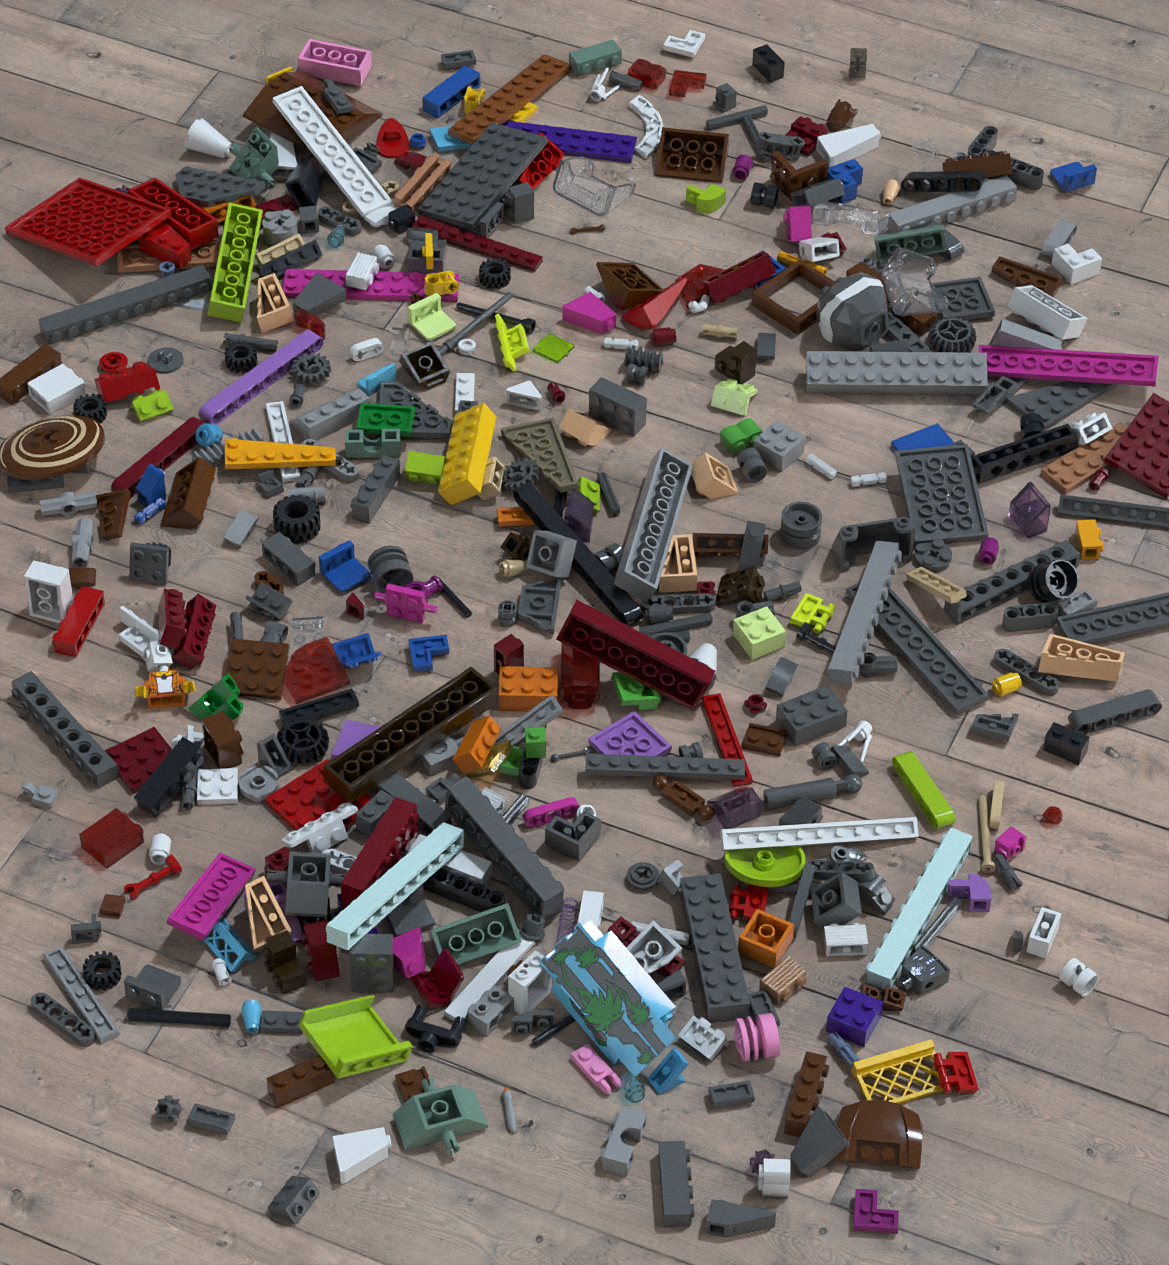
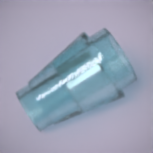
M337 225L327 237L329 245L333 248H338L344 243L345 228L342 225Z
M631 1072L623 1073L621 1081L626 1099L632 1103L640 1102L645 1097L644 1086Z

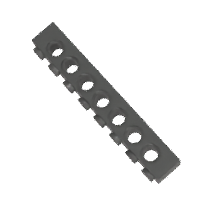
M1067 540L1057 543L1036 555L1025 558L1015 565H1011L990 577L981 579L977 583L963 588L966 590L967 597L952 604L945 601L944 611L958 625L1028 591V576L1036 565L1064 559L1076 568L1079 564L1080 553Z
M32 671L11 681L13 688L11 693L16 701L19 700L24 710L32 714L34 721L43 726L45 733L53 737L55 744L63 748L66 756L75 762L79 771H83L86 774L90 783H94L100 788L119 777L117 764Z

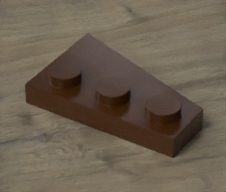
M128 489L96 495V500L99 503L98 512L101 517V534L105 540L122 537L131 492Z

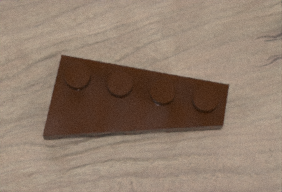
M1000 256L992 266L993 273L1016 286L1033 285L1051 297L1055 296L1063 284L1062 277Z

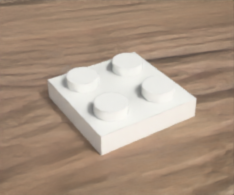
M238 768L198 769L197 804H238Z

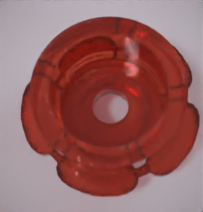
M1050 806L1043 813V819H1046L1048 824H1059L1062 821L1063 815L1058 807Z

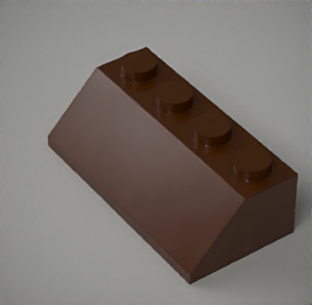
M198 457L176 472L160 524L163 527L190 529L203 521V513L207 507L211 485L215 480L216 469L201 457Z

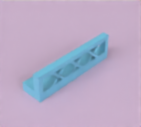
M223 916L213 928V937L207 936L204 940L217 957L227 963L226 967L233 973L238 970L244 960L254 962L258 957ZM223 939L225 941V950L220 951L218 949L219 940ZM235 952L238 958L232 964L230 962V953Z

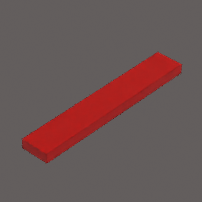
M721 693L703 696L702 704L722 758L745 759ZM746 760L744 780H731L733 788L753 783Z

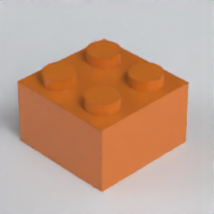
M757 909L739 936L738 952L775 968L793 940L794 924Z

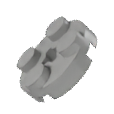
M251 766L240 775V792L246 798L253 800V802L261 803L266 797L279 790L278 775L268 766H263V768ZM256 781L259 782V783H260V782H263V783L260 784V785H256V784H255Z

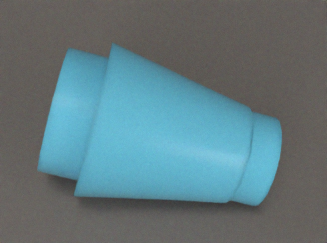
M256 1000L245 1001L241 1008L248 1033L259 1031L262 1007Z

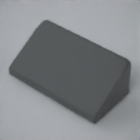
M834 745L831 747V752L835 754L837 763L847 775L855 774L862 777L869 774V771L848 746Z

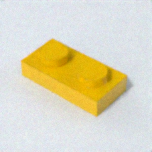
M529 102L507 121L524 123L538 111V106Z

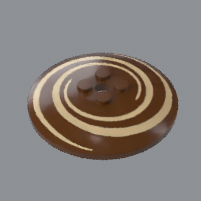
M80 415L54 416L30 423L12 433L0 445V469L11 477L25 480L46 479L71 472L88 463L100 452L105 443L103 427L96 420Z

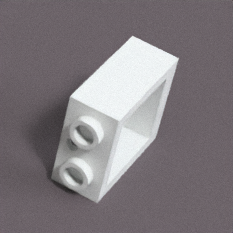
M536 950L508 976V994L514 998V1011L519 1014L532 1011L552 992L550 990L552 987V977L539 963L544 955Z

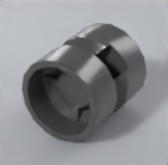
M748 448L738 455L737 462L748 482H759L766 477L768 469L757 449Z
M613 543L594 555L611 573L614 569H618L624 550L619 544Z

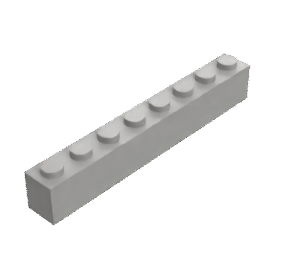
M1005 175L984 182L980 190L976 192H953L889 213L887 227L892 233L922 228L932 222H937L941 225L1016 200L1017 186Z

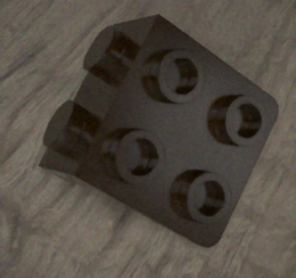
M755 567L725 574L720 580L716 602L721 605L744 598L745 601H749L752 604L760 603L765 580Z

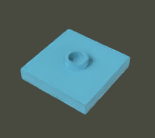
M452 126L430 128V135L438 152L469 149L471 147L470 143L448 135V129Z

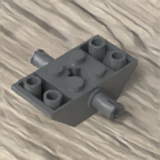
M290 851L289 865L286 871H267V883H285L287 886L285 915L327 917L329 888L331 886H341V882L346 875L332 874L330 871V853Z

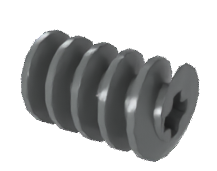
M632 345L631 349L627 348L624 365L628 367L631 363L636 366L638 365V367L646 366L648 370L652 368L653 372H656L658 369L660 372L663 363V351L660 350L657 355L656 349L649 353V348H646L642 352V346L636 351L635 345Z

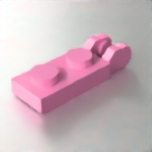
M589 1044L571 1053V1059L606 1095L611 1093V1087L606 1080H609L616 1088L622 1086V1082L617 1074L613 1072Z

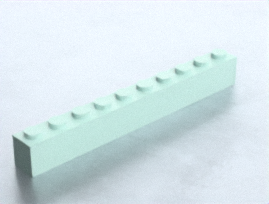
M444 822L434 829L430 835L424 838L405 857L400 859L381 878L377 879L356 900H353L348 907L342 910L332 921L328 922L326 925L327 942L349 950L464 847V830Z
M950 828L947 834H943L940 847L935 848L932 854V861L926 863L923 876H919L916 881L915 890L909 892L908 902L906 905L903 904L901 906L898 919L894 918L890 927V933L884 935L883 945L881 948L878 947L876 949L873 962L867 964L865 969L867 974L866 983L885 990L886 986H893L902 970L903 963L910 957L913 946L922 936L945 896L949 880H954L972 848L973 836L954 828Z

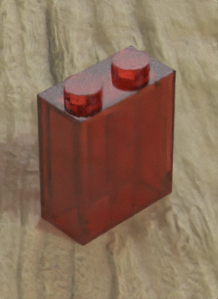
M115 808L79 834L80 844L87 853L108 869L144 843V830L138 823L135 824L130 820L125 812L122 813Z

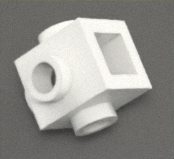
M158 640L150 642L143 651V660L146 661L148 672H158L160 666L166 665L170 667L172 664V650L169 649V646L160 645Z

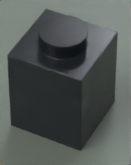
M406 205L388 213V225L399 235L406 232L407 228H412V225L415 223V213Z

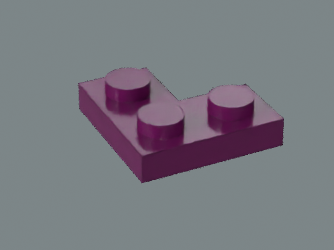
M856 1189L853 1230L898 1234L899 1210L877 1209L878 1190Z

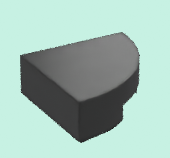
M1014 930L1013 951H1021L1023 934L1021 931Z

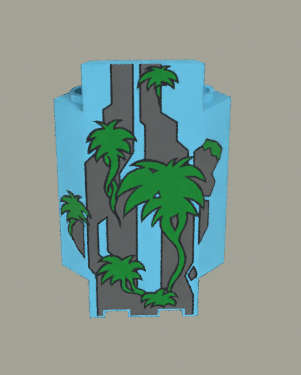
M592 921L583 926L579 922L573 927V933L564 936L553 947L555 950L544 956L539 963L554 979L550 990L612 1065L615 1066L621 1062L636 1077L676 1039L667 1027V1022L673 1017L672 1013L675 1006L612 931L602 935Z

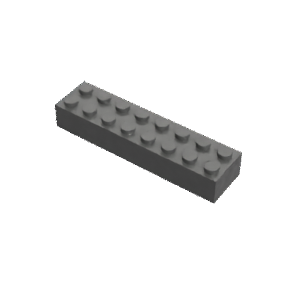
M466 776L448 786L445 803L446 812L464 830V833L485 858L492 862V866L533 914L542 916L545 921L561 912L564 894L562 883L556 881L547 866L544 867L537 854L527 847L525 840L515 833L513 826L503 819L501 812L491 805L489 798L479 791L477 784Z
M721 873L680 878V897L687 930L690 934V944L707 1021L709 1023L735 1021L736 1018L744 1020L749 1016L750 1001Z

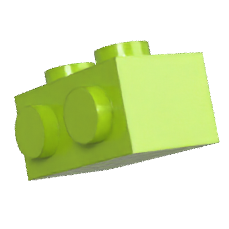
M408 451L405 478L414 482L426 481L429 484H440L445 456Z

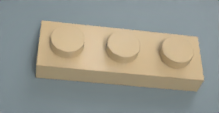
M298 233L256 254L254 257L258 264L262 265L305 245V242Z

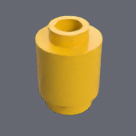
M1010 672L994 678L991 686L993 692L1002 697L1017 691L1022 686V681L1016 672Z

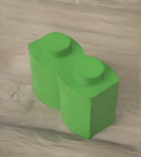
M747 418L736 425H730L721 430L720 441L731 454L742 452L747 447H753L754 439L763 431L752 418Z

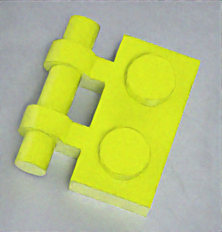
M806 593L791 616L790 623L800 627L804 622L814 625L813 632L819 634L827 626V620L832 618L835 606L831 603L828 606H824L823 599ZM817 613L822 615L820 618L816 617Z

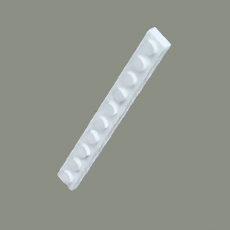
M917 817L720 830L722 851L919 837Z

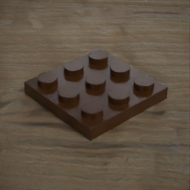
M232 638L226 675L229 673L240 690L239 696L270 699L282 698L290 649L289 644Z

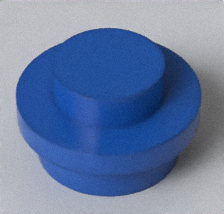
M415 133L411 136L409 143L414 148H422L426 145V138L423 134Z

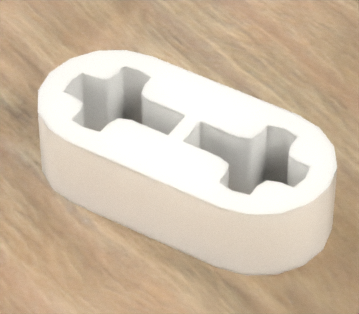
M373 338L353 345L349 353L355 361H362L381 354L384 346L378 338Z

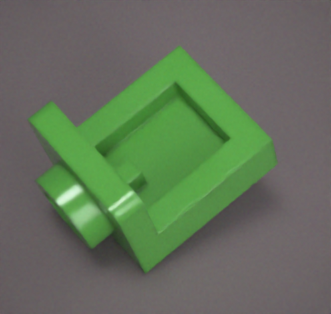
M506 745L499 772L505 773L507 776H519V767L524 748Z

